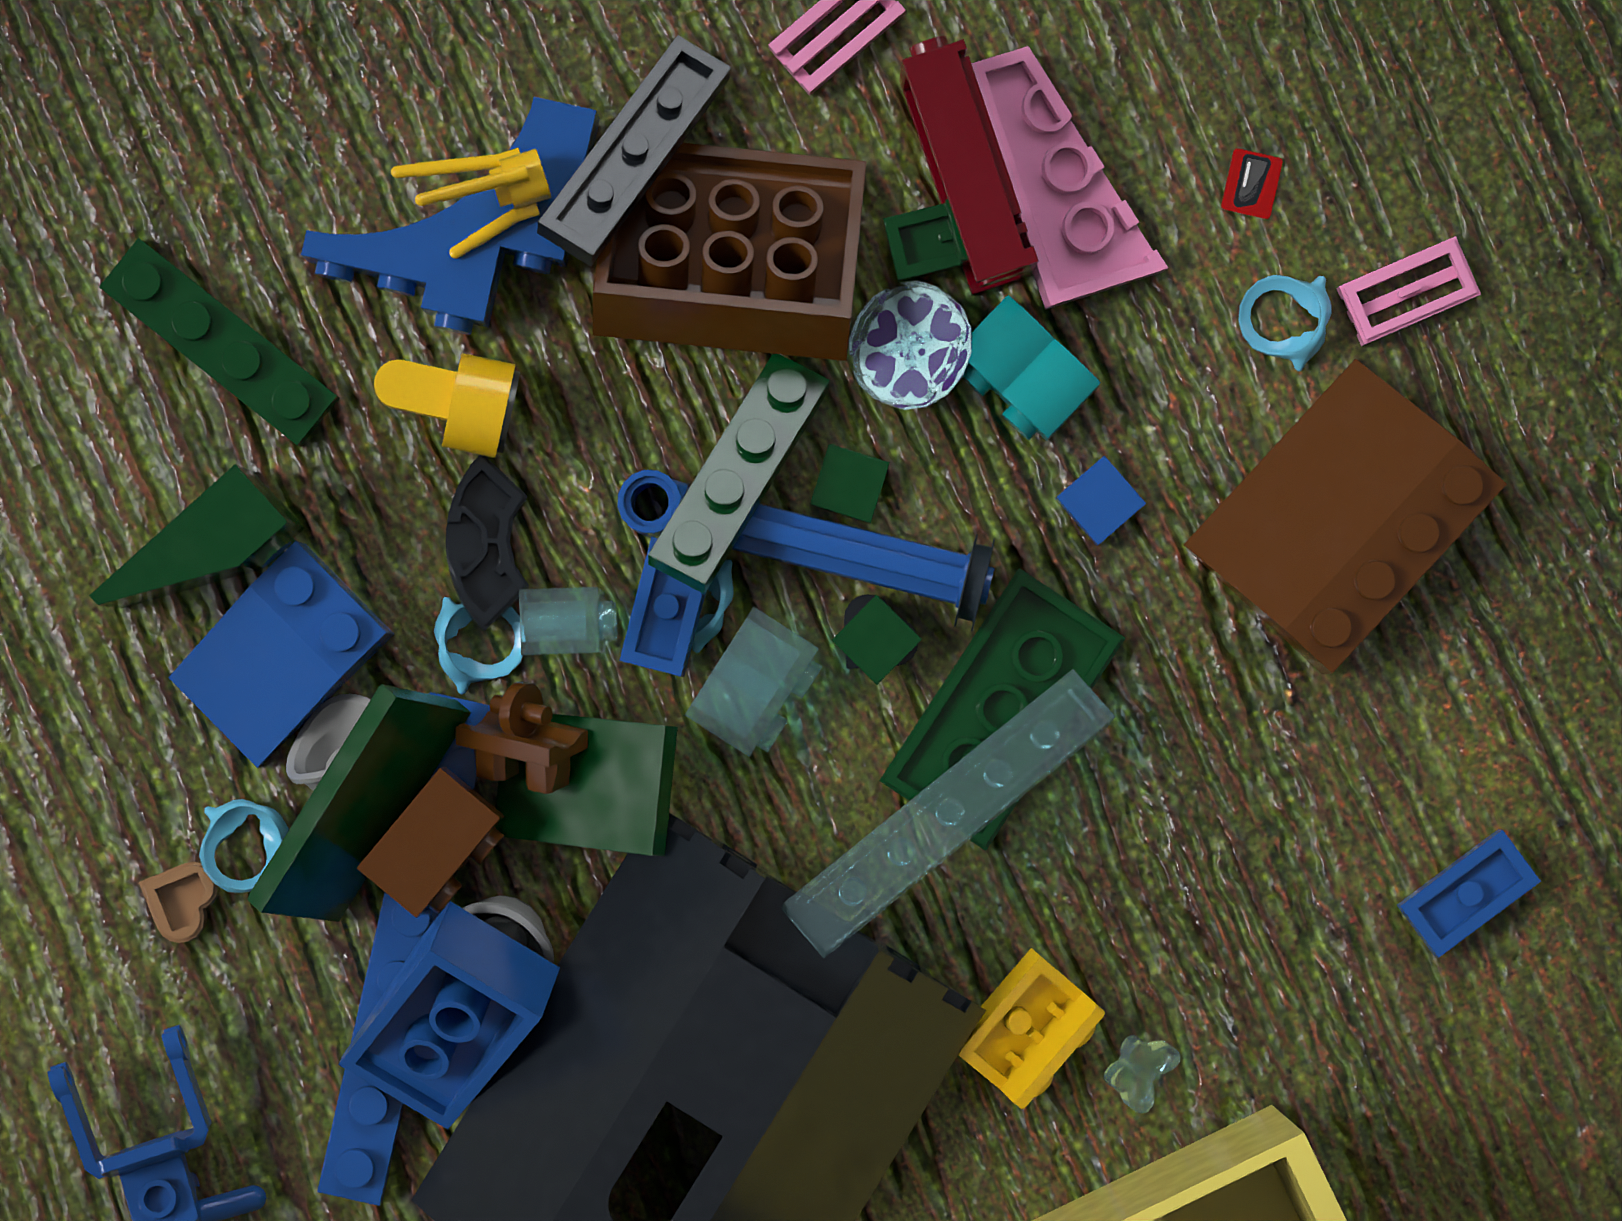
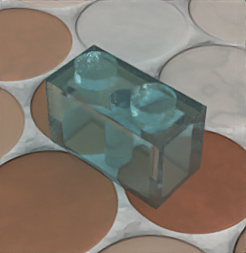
M599 587L519 590L521 655L538 657L607 654L606 641H617V605L613 600L605 601V592Z
M753 607L688 708L685 716L749 757L756 746L768 753L788 721L778 714L791 692L803 698L823 667L812 660L819 648Z

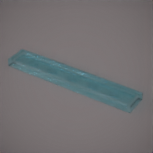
M1072 669L786 900L781 908L782 911L819 954L825 958L1107 728L1116 716L1075 670Z

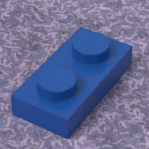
M651 537L619 661L684 677L706 593L703 594L648 565V554L658 539Z
M1498 829L1398 903L1397 907L1433 955L1439 958L1540 883L1541 880L1506 833Z

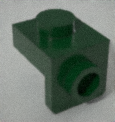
M945 199L943 204L883 218L898 283L970 265L948 199Z

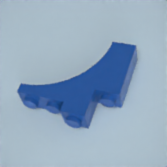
M533 97L530 112L510 150L519 148L520 153L536 148L552 198L537 202L540 215L519 221L460 258L454 259L450 256L449 251L453 246L514 208L513 203L500 207L495 189L464 196L453 205L429 218L388 231L366 234H329L306 230L301 256L309 263L317 264L316 275L328 279L352 283L355 272L379 278L378 289L406 296H414L416 286L425 288L421 309L428 315L436 316L434 327L467 335H471L473 324L489 328L505 254L514 256V267L537 273L550 274L552 264L567 267L570 253L537 234L538 221L594 148L600 121L597 111Z

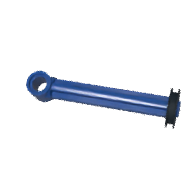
M642 470L632 474L623 482L618 493L617 507L621 518L634 531L646 537H659L690 488V483L671 479L668 475L658 470ZM649 487L664 489L669 498L666 513L654 521L641 519L635 509V501L638 495ZM759 504L732 550L956 604L955 608H958L954 627H956L957 620L960 618L973 622L971 631L974 628L979 605H986L995 569L989 566L995 538L993 539L992 546L989 547L976 544L978 534H976L972 552H969L967 555Z

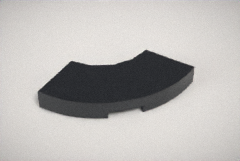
M479 455L462 477L454 493L446 526V556L456 594L473 622L485 634L529 589V584L515 566L510 545L513 521L526 502L527 495L486 456Z

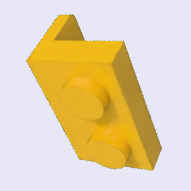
M1030 948L982 1004L981 1007L986 1011L962 1048L959 1056L998 1087L1020 1109H1024L1034 1097L1046 1091L1052 1083L1054 1074L1075 1049L1088 1042L1095 1031L1096 1025L1104 1017L1105 1011L1034 949Z

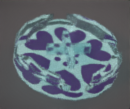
M919 281L904 282L902 284L905 286H898L893 290L886 288L873 296L858 314L849 338V355L854 357L856 372L852 371L857 383L874 399L902 410L927 407L948 395L963 377L972 353V328L963 307L942 289Z

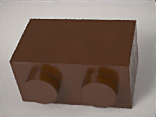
M447 767L439 768L359 864L357 869L414 917L418 918L424 915L429 908L438 915L463 886L454 877L468 860L472 858L480 865L502 840L504 834L496 829V827L505 815Z

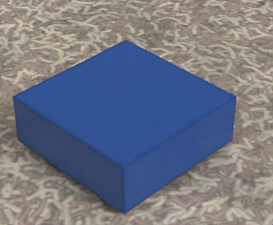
M1105 455L1055 498L1096 546L1146 504Z

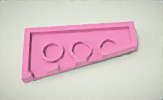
M1023 47L971 63L1022 212L1017 224L1025 222L1028 230L1023 241L1024 248L1034 246L1039 260L1033 274L1045 310L1167 270L1168 267L1157 249L1152 250L1138 228L1139 220L1127 201H1121L1102 169L1105 166L1093 147H1087L1070 120L1072 117L1071 112L1030 47Z

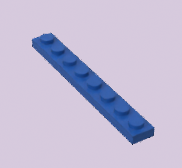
M434 692L429 693L458 700L471 714L464 724L475 726L483 720L487 711H490V705ZM455 738L430 779L439 768L447 767L475 790L478 777H476L474 749L456 745ZM386 892L384 893L351 1042L419 939L439 916L430 908L424 915L416 918ZM346 1069L344 1070L317 1192L380 1206L384 1198L404 1103Z

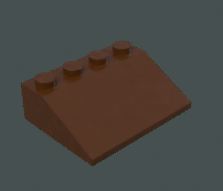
M682 143L597 258L593 286V335L847 361L867 161Z
M1354 359L1189 537L1183 546L1321 674H1332L1499 494L1507 483L1459 439L1361 362Z

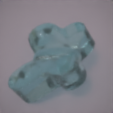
M1130 1035L1125 1038L1121 1045L1119 1060L1112 1063L1104 1072V1080L1108 1085L1120 1092L1121 1098L1127 1106L1137 1113H1146L1154 1104L1153 1081L1156 1076L1173 1070L1179 1064L1180 1053L1165 1041L1159 1040L1146 1043L1136 1035Z

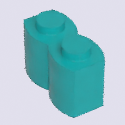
M1009 295L969 335V353L960 375L982 397L990 389L994 391L1009 406L1002 413V416L1027 440H1030L1038 433L1044 440L1048 441L1101 384L1074 355L1054 339L1036 319Z

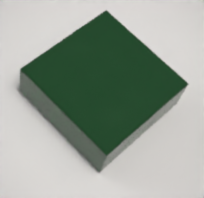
M829 443L810 505L871 524L890 462Z
M875 595L831 641L878 685L922 639L879 596Z

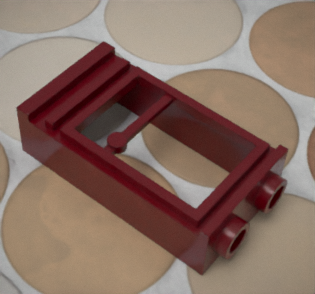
M938 36L915 44L909 48L912 57L902 60L899 82L940 204L945 203V199H948L970 263V265L964 266L962 269L971 296L1032 276L1039 260L1034 246L1025 249L1022 243L1028 230L1025 222L1017 224L1022 212L969 56L965 57L967 47L964 39L949 44L946 36Z

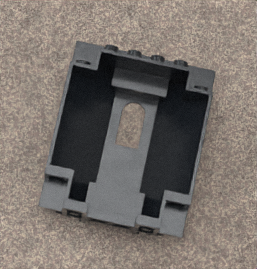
M669 812L665 856L627 853L559 962L558 967L560 969L542 1018L476 1095L411 1201L434 1221H614L609 1209L611 1190L667 1101L723 1136L671 1221H856L986 1010L932 977L928 970L877 938L873 940L769 875L767 873L768 870L717 838L714 837L712 839Z

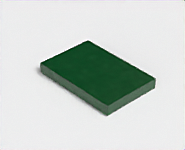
M553 713L552 722L588 730V748L570 757L569 785L550 794L528 790L526 786V762L519 760V774L507 780L498 781L496 809L505 817L496 829L504 834V837L649 856H665L678 727Z

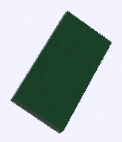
M1018 568L879 781L986 851L1116 654L1125 637Z
M381 684L249 893L247 900L261 913L339 922L367 878L357 867L427 784L456 738L455 727L465 723L471 712L455 699Z

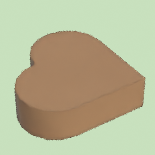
M200 861L184 863L139 882L157 929L163 937L177 943L191 941L201 935L208 919L206 908L215 902L221 889L206 875Z

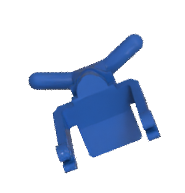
M180 1025L164 1029L162 1040L194 1128L177 1131L122 1149L120 1152L108 1156H103L99 1152L68 1063L63 1062L50 1067V1071L47 1072L50 1086L56 1099L61 1102L84 1169L98 1179L106 1176L110 1178L120 1176L132 1221H221L259 1210L264 1206L266 1193L257 1185L243 1187L200 1200L197 1198L195 1188L200 1186L197 1174L189 1171L185 1153H188L189 1149L204 1144L211 1125V1119L190 1062L188 1043Z

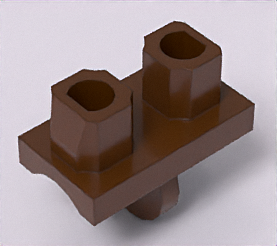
M523 681L513 683L503 696L494 695L490 701V711H487L483 720L477 725L473 726L462 723L455 727L456 745L474 749L476 777L491 781L507 780L519 774V760L526 762V786L528 790L544 794L553 793L569 785L570 757L588 748V730L552 722V709L549 706L543 705L542 693L539 688L532 683Z

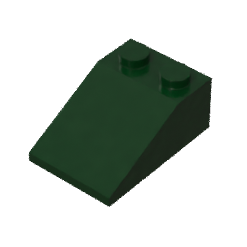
M234 464L89 596L99 606L122 609L258 571L261 567H270L296 541L294 537L304 527L255 472Z

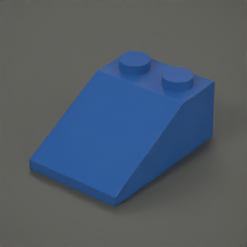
M295 541L248 587L168 678L259 768L394 633L306 544Z
M450 901L419 939L341 1057L339 1065L442 1127L449 1129L542 1018L560 967Z

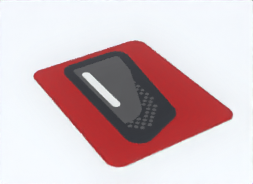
M1236 148L1233 151L1221 203L1222 209L1262 219L1270 218L1282 168V159Z

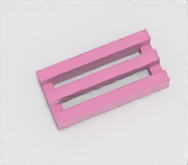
M820 0L768 44V48L810 96L906 14L905 8L899 1L859 0L793 56L787 49L844 1ZM877 3L883 7L884 13L814 73L809 75L803 67L872 7Z
M1456 236L1336 288L1341 300H1344L1348 309L1347 315L1351 323H1354L1358 332L1357 338L1361 347L1481 295ZM1445 255L1449 256L1453 266L1361 304L1357 293ZM1453 279H1459L1462 289L1371 327L1367 316Z

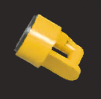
M466 353L461 354L458 372L405 360H392L382 365L377 371L374 379V389L378 399L389 408L447 420L442 447L495 458L496 452L503 453L520 372L514 371L515 364Z

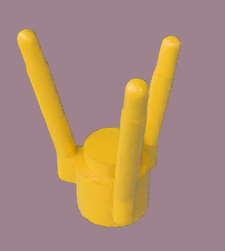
M515 148L499 154L397 165L391 169V175L394 178L489 170L490 175L440 187L432 191L420 193L415 197L417 205L425 206L495 189L500 207L513 203V209L453 246L449 254L452 258L457 259L474 248H478L519 221L540 215L537 202L552 197L536 148L520 153L519 148Z

